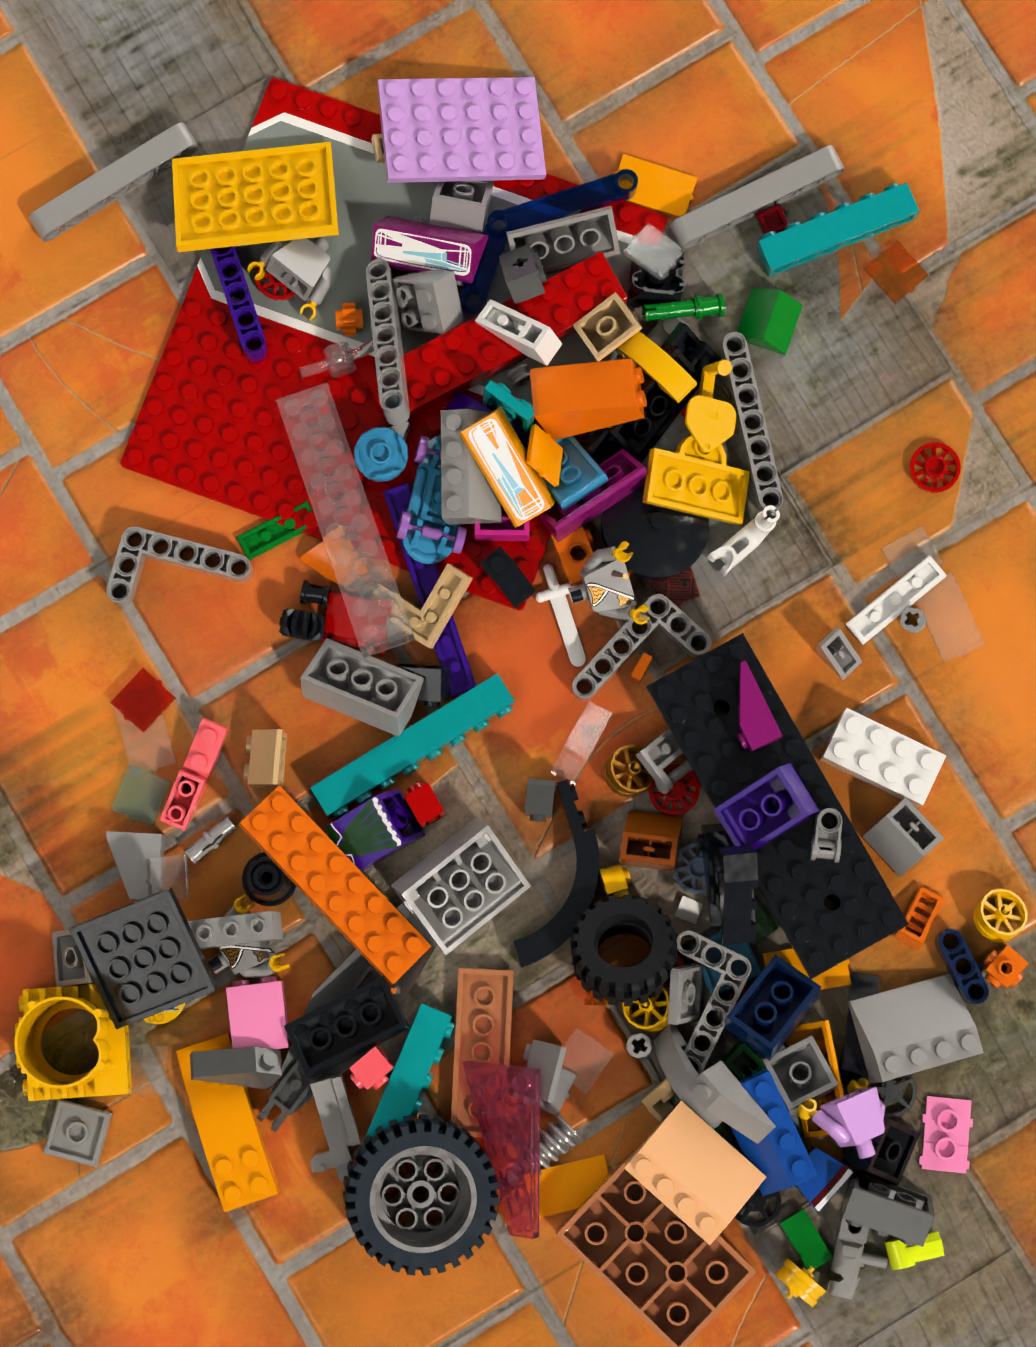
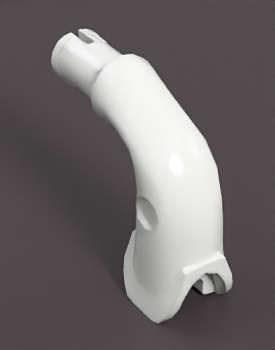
M772 505L765 507L751 522L707 556V559L711 562L718 559L724 562V566L720 570L723 577L751 553L773 530L776 521L780 517L779 511H774L776 507Z

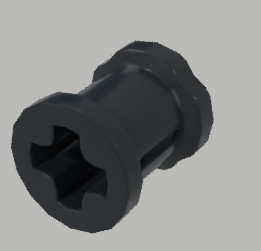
M304 580L300 593V603L321 604L323 608H327L332 585L326 584V586H321Z

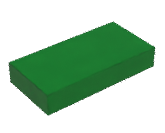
M804 1208L779 1222L807 1269L810 1265L816 1269L833 1258Z

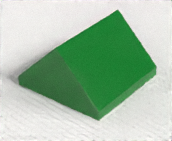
M752 288L737 332L741 333L749 344L786 355L803 305L780 289Z

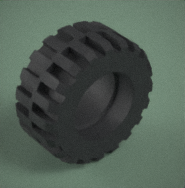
M624 894V898L617 899L616 895L609 896L608 901L604 903L602 900H598L593 903V910L587 908L581 914V920L576 921L573 927L574 934L571 935V956L577 980L581 981V986L586 992L593 990V997L602 1001L603 998H606L609 1005L616 1006L617 1002H624V1007L633 1006L632 1002L639 1000L640 1004L648 1002L649 995L652 994L653 997H656L662 993V985L664 987L669 985L671 970L677 966V940L675 928L671 926L670 918L667 914H661V908L658 905L652 904V906H649L648 899L642 897L634 900L632 895ZM626 933L642 938L650 946L651 950L647 958L641 963L632 967L621 968L606 963L598 955L600 945L611 936Z

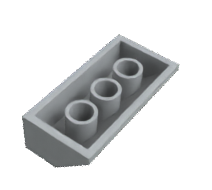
M471 409L441 410L442 519L447 525L502 523V505L459 432L490 412Z
M326 638L300 678L302 697L398 737L412 717L424 681L421 676Z

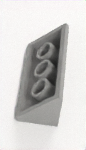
M611 206L506 232L509 250L512 251L529 244L532 253L538 252L544 273L574 266L601 251L605 257L621 254Z

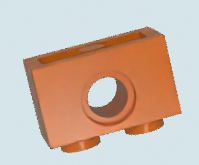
M582 526L559 542L551 534V542L568 583L571 587L582 584L579 570L584 568V563L593 554L590 544L594 543L589 529H583ZM575 549H582L586 553V557L581 561H576L570 554Z

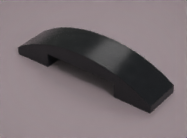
M852 973L848 1000L852 1001L879 993L880 977ZM849 1007L843 1052L840 1056L839 1064L841 1084L847 1085L852 1079L857 1082L859 1078L867 1080L868 1076Z

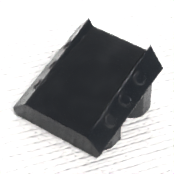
M633 245L628 292L629 303L635 307L642 306L643 304L681 301V296L685 289V281L682 278L685 266L684 252L681 250Z

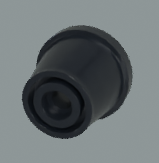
M265 852L252 857L243 871L242 883L246 894L251 900L263 906L270 907L283 904L291 898L297 887ZM266 872L272 874V880L268 883H265L262 879L263 874Z

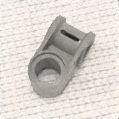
M826 808L817 813L811 841L810 860L823 858L832 859L834 863H839L842 843V816L836 809ZM825 813H831L836 819L835 826L831 829L825 828L821 823L822 816ZM820 847L831 848L832 850H821Z

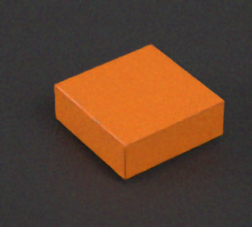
M646 653L641 655L630 676L633 682L640 683L653 659L652 656Z

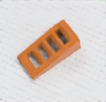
M920 885L904 916L909 925L898 930L894 938L919 950L945 898ZM920 898L934 904V908L919 902ZM915 908L929 914V917L927 918L914 911ZM910 918H912V919L916 920L917 922L923 924L924 927L922 928V927H920V926H918V925H916V924L910 922V921H909ZM907 928L908 930H910V931H912V932L918 934L919 936H917V935H915V934H913V933H911V932H909V931H907V930H905V929Z

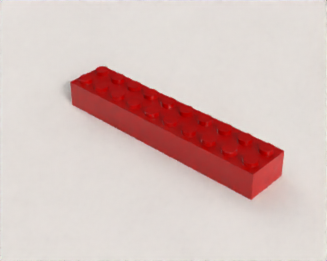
M601 251L543 282L544 294L518 304L514 303L513 298L501 303L550 327L561 341L577 332L573 324L616 292L625 304H627V295ZM477 317L461 324L403 355L410 416L407 421L455 397L458 392L462 393L529 357L477 324L475 321ZM374 370L364 375L365 385L388 427H391L393 425L387 422L380 405L377 373Z

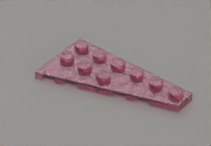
M469 1060L462 1062L487 1155L496 1173L494 1176L499 1186L497 1192L508 1233L510 1236L535 1239L539 1237L540 1069Z

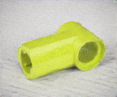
M938 1231L928 1233L923 1247L916 1244L915 1246L906 1245L899 1238H893L884 1242L891 1270L908 1268L916 1265L915 1262L944 1256V1248Z

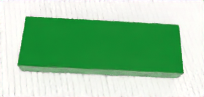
M306 501L294 508L295 512L306 507L309 513L313 511ZM278 516L238 535L236 538L247 559L250 561L302 534L303 532L301 531L307 529V527L304 525L293 530L295 521L292 518L285 521V526L277 524L276 522L282 519Z

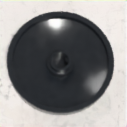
M644 484L602 512V539L606 548H618L623 541L629 543L627 549L623 550L625 553L633 552L630 560L625 562L627 572L645 579L660 580L671 578L689 569L702 554L709 535V518L642 503Z

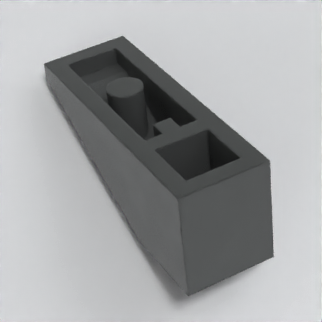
M262 1047L191 1052V1080L268 1090L282 1076L281 1052L277 1049Z

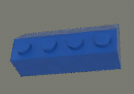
M763 1069L740 1080L741 1085L776 1126L758 1144L731 1127L743 1155L767 1176L758 1187L762 1196L794 1187L817 1176L815 1167L770 1071Z

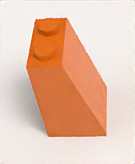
M631 358L530 369L534 417L544 431L551 435L554 441L645 418L643 407L647 406V400L644 391L641 390V384L644 383V375L640 367L637 368Z

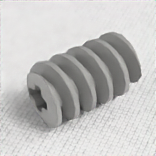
M558 1114L555 1116L558 1125L548 1122V1133L540 1129L538 1131L540 1140L534 1137L530 1138L531 1148L525 1144L521 1145L524 1152L521 1156L538 1176L542 1175L540 1165L549 1169L551 1166L548 1158L557 1162L559 1157L556 1151L558 1150L566 1154L565 1143L574 1147L576 1143L573 1136L580 1138L568 1122Z

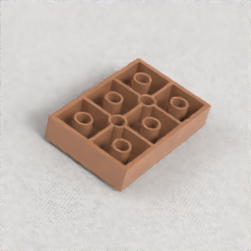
M632 1151L556 1231V1235L670 1347H687L757 1271L720 1235L709 1245L624 1169L625 1163L635 1153Z

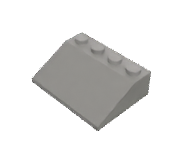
M475 817L391 884V887L440 950L447 955L528 890L531 885L489 825Z
M950 973L848 1002L871 1083L885 1082L984 1053L976 1025Z

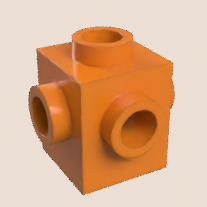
M1003 945L998 952L992 950L983 961L986 965L982 971L987 974L984 977L985 980L996 989L999 986L1002 989L1009 986L1014 988L1024 975L1021 972L1029 963L1009 945ZM1002 965L1005 966V972H1004V973H1003L1002 970H1001V966H1002Z

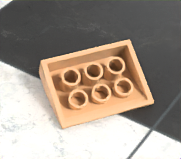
M682 1100L624 1166V1169L709 1245L728 1226L767 1177Z

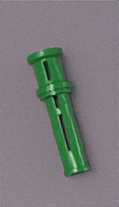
M722 293L702 298L699 295H695L691 300L642 305V315H645L643 316L644 322L689 316L699 320L703 316L717 315L718 317H724L725 302Z

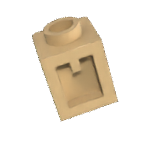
M665 1078L641 1102L646 1106L650 1114L654 1115L658 1121H661L673 1109V1105L668 1100L675 1094V1091L667 1078Z

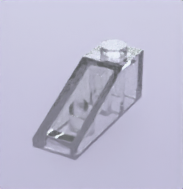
M588 701L551 769V774L563 780L567 779L570 784L576 785L613 713Z

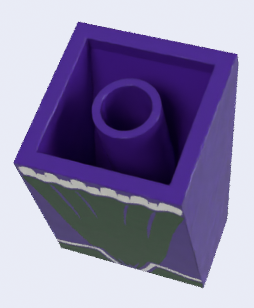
M399 788L374 796L326 826L329 838L360 871L368 869L426 836Z

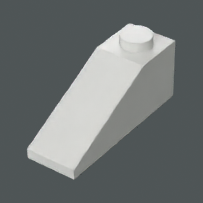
M491 299L475 320L477 324L512 347L544 365L549 364L562 345L550 327Z

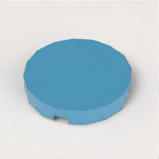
M375 427L360 436L354 448V460L359 471L368 479L377 482L390 481L398 477L405 469L408 461V448L400 434L390 428Z

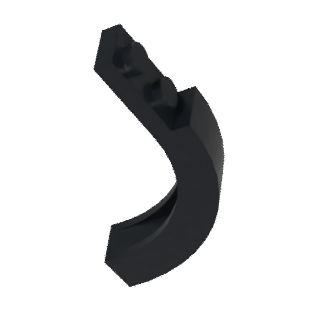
M567 779L557 782L556 785L575 844V880L566 902L556 916L538 931L514 941L522 968L549 956L574 933L573 927L576 921L581 920V914L590 907L597 886L599 850L595 830L583 831L582 827L587 826L582 810L577 812L574 801L579 800L574 784H568Z

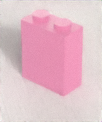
M276 976L260 978L259 984L249 985V980L233 981V987L226 988L232 1048H289L291 1041L284 1028V1025L288 1024L284 981H277Z

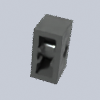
M529 244L499 255L505 281L515 304L545 293L543 282H546L547 279L542 268L543 265L538 252L532 253Z

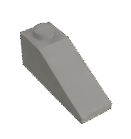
M722 1061L702 1072L687 1087L706 1111L757 1144L776 1127Z

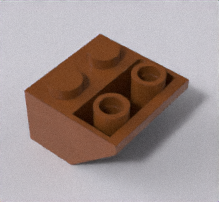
M629 811L622 837L619 858L621 864L676 872L683 817Z

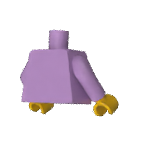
M859 1078L857 1082L852 1079L847 1085L849 1094L821 1105V1110H816L817 1103L813 1099H806L804 1105L800 1104L796 1110L797 1115L801 1119L808 1120L813 1117L812 1121L828 1133L840 1147L856 1146L860 1159L876 1154L871 1139L883 1134L885 1131V1105L879 1099L876 1087L867 1088L868 1081L865 1078Z

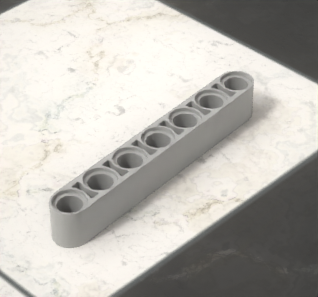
M184 123L175 124L36 209L30 214L28 219L43 242L50 241L172 166V159L188 157L197 150L198 144Z
M829 145L677 218L669 226L681 249H688L754 217L758 212L781 204L841 174L845 168L833 145Z
M375 259L366 266V280L379 401L387 422L396 426L404 424L410 416L398 304L393 283L394 278L388 262L383 259Z
M731 332L724 337L721 355L723 360L730 361L732 365V370L726 377L736 411L737 424L748 471H750L755 501L759 512L767 507L763 502V498L766 496L774 497L777 501L776 509L774 510L776 512L780 510L783 503V494L747 341L741 333ZM736 342L740 345L741 349L737 352H732L727 348V344ZM737 367L743 368L747 375L743 378H738L733 374V369ZM748 393L752 396L753 401L748 404L742 403L739 395ZM747 419H755L759 427L749 429L746 427L745 421ZM759 444L764 448L765 453L755 455L751 451V446ZM760 470L768 471L771 479L761 481L757 477V472Z

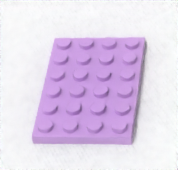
M535 77L378 79L377 93L387 183L545 179L546 168Z

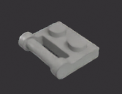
M667 729L636 754V757L656 781L657 789L663 794L671 791L673 785L692 770L686 759L670 774L666 775L663 771V768L683 753L670 729Z

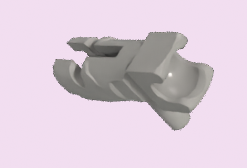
M840 1217L831 1271L838 1273L841 1278L837 1281L829 1280L826 1294L852 1300L855 1289L860 1281V1276L858 1275L860 1267H864V1264L886 1269L888 1258L863 1252L869 1227L862 1225L855 1233H851L848 1229L849 1223L846 1222V1219Z

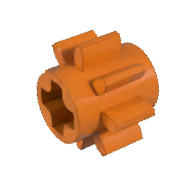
M342 303V310H335L336 330H343L344 337L356 336V329H363L362 309H355V303Z

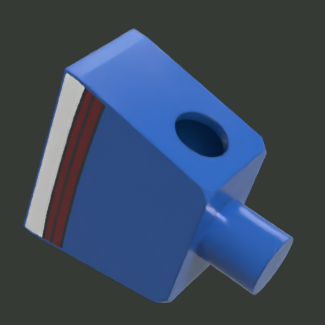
M812 1146L808 1151V1155L818 1175L796 1185V1187L817 1212H820L854 1172L823 1151Z

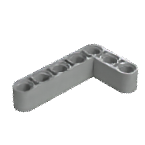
M129 527L122 534L106 592L111 601L118 606H127L132 603L146 558L240 583L246 582L252 577L253 567L247 557L241 554L140 527ZM133 536H142V542L139 546H130L129 542ZM167 542L168 549L165 553L158 554L155 552V547L158 543ZM193 549L194 556L191 560L184 561L181 559V554L184 550ZM211 556L220 557V563L217 567L210 568L207 566V561ZM126 561H134L135 566L131 572H122V566ZM237 563H245L247 568L243 574L236 575L233 573V568ZM125 586L127 588L126 595L121 599L115 598V590L118 587Z
M662 594L652 595L643 604L647 605L649 610L647 612H640L642 617L650 618L645 623L647 631L644 634H636L632 630V625L635 623L634 620H628L575 677L572 684L573 695L580 701H588L593 698L657 628L662 630L693 658H698L709 651L711 646L710 637L666 596ZM654 602H660L665 606V612L659 615L651 611L650 605ZM674 620L682 621L685 624V630L680 633L674 632L670 626L671 622ZM695 638L702 639L705 642V649L702 651L694 650L690 644L691 640ZM616 642H625L629 648L628 652L625 654L616 653L613 648ZM600 661L607 662L610 665V671L606 674L598 673L595 670L596 663ZM581 681H587L591 684L592 690L588 694H581L576 686Z
M685 930L677 937V949L679 952L722 973L684 1051L689 1060L697 1063V1073L700 1075L722 1033L726 1017L734 1008L750 975L752 966L749 958L694 930ZM692 935L697 941L695 949L686 950L682 947L681 940L683 936ZM711 947L718 948L722 953L721 960L716 963L710 962L706 957V952ZM743 960L747 965V971L742 975L733 973L731 970L733 961ZM721 986H732L735 990L734 997L730 1000L721 998L719 995ZM711 1010H718L722 1014V1022L718 1025L709 1023L707 1013ZM697 1036H707L711 1043L709 1048L706 1050L698 1049L695 1045V1038Z

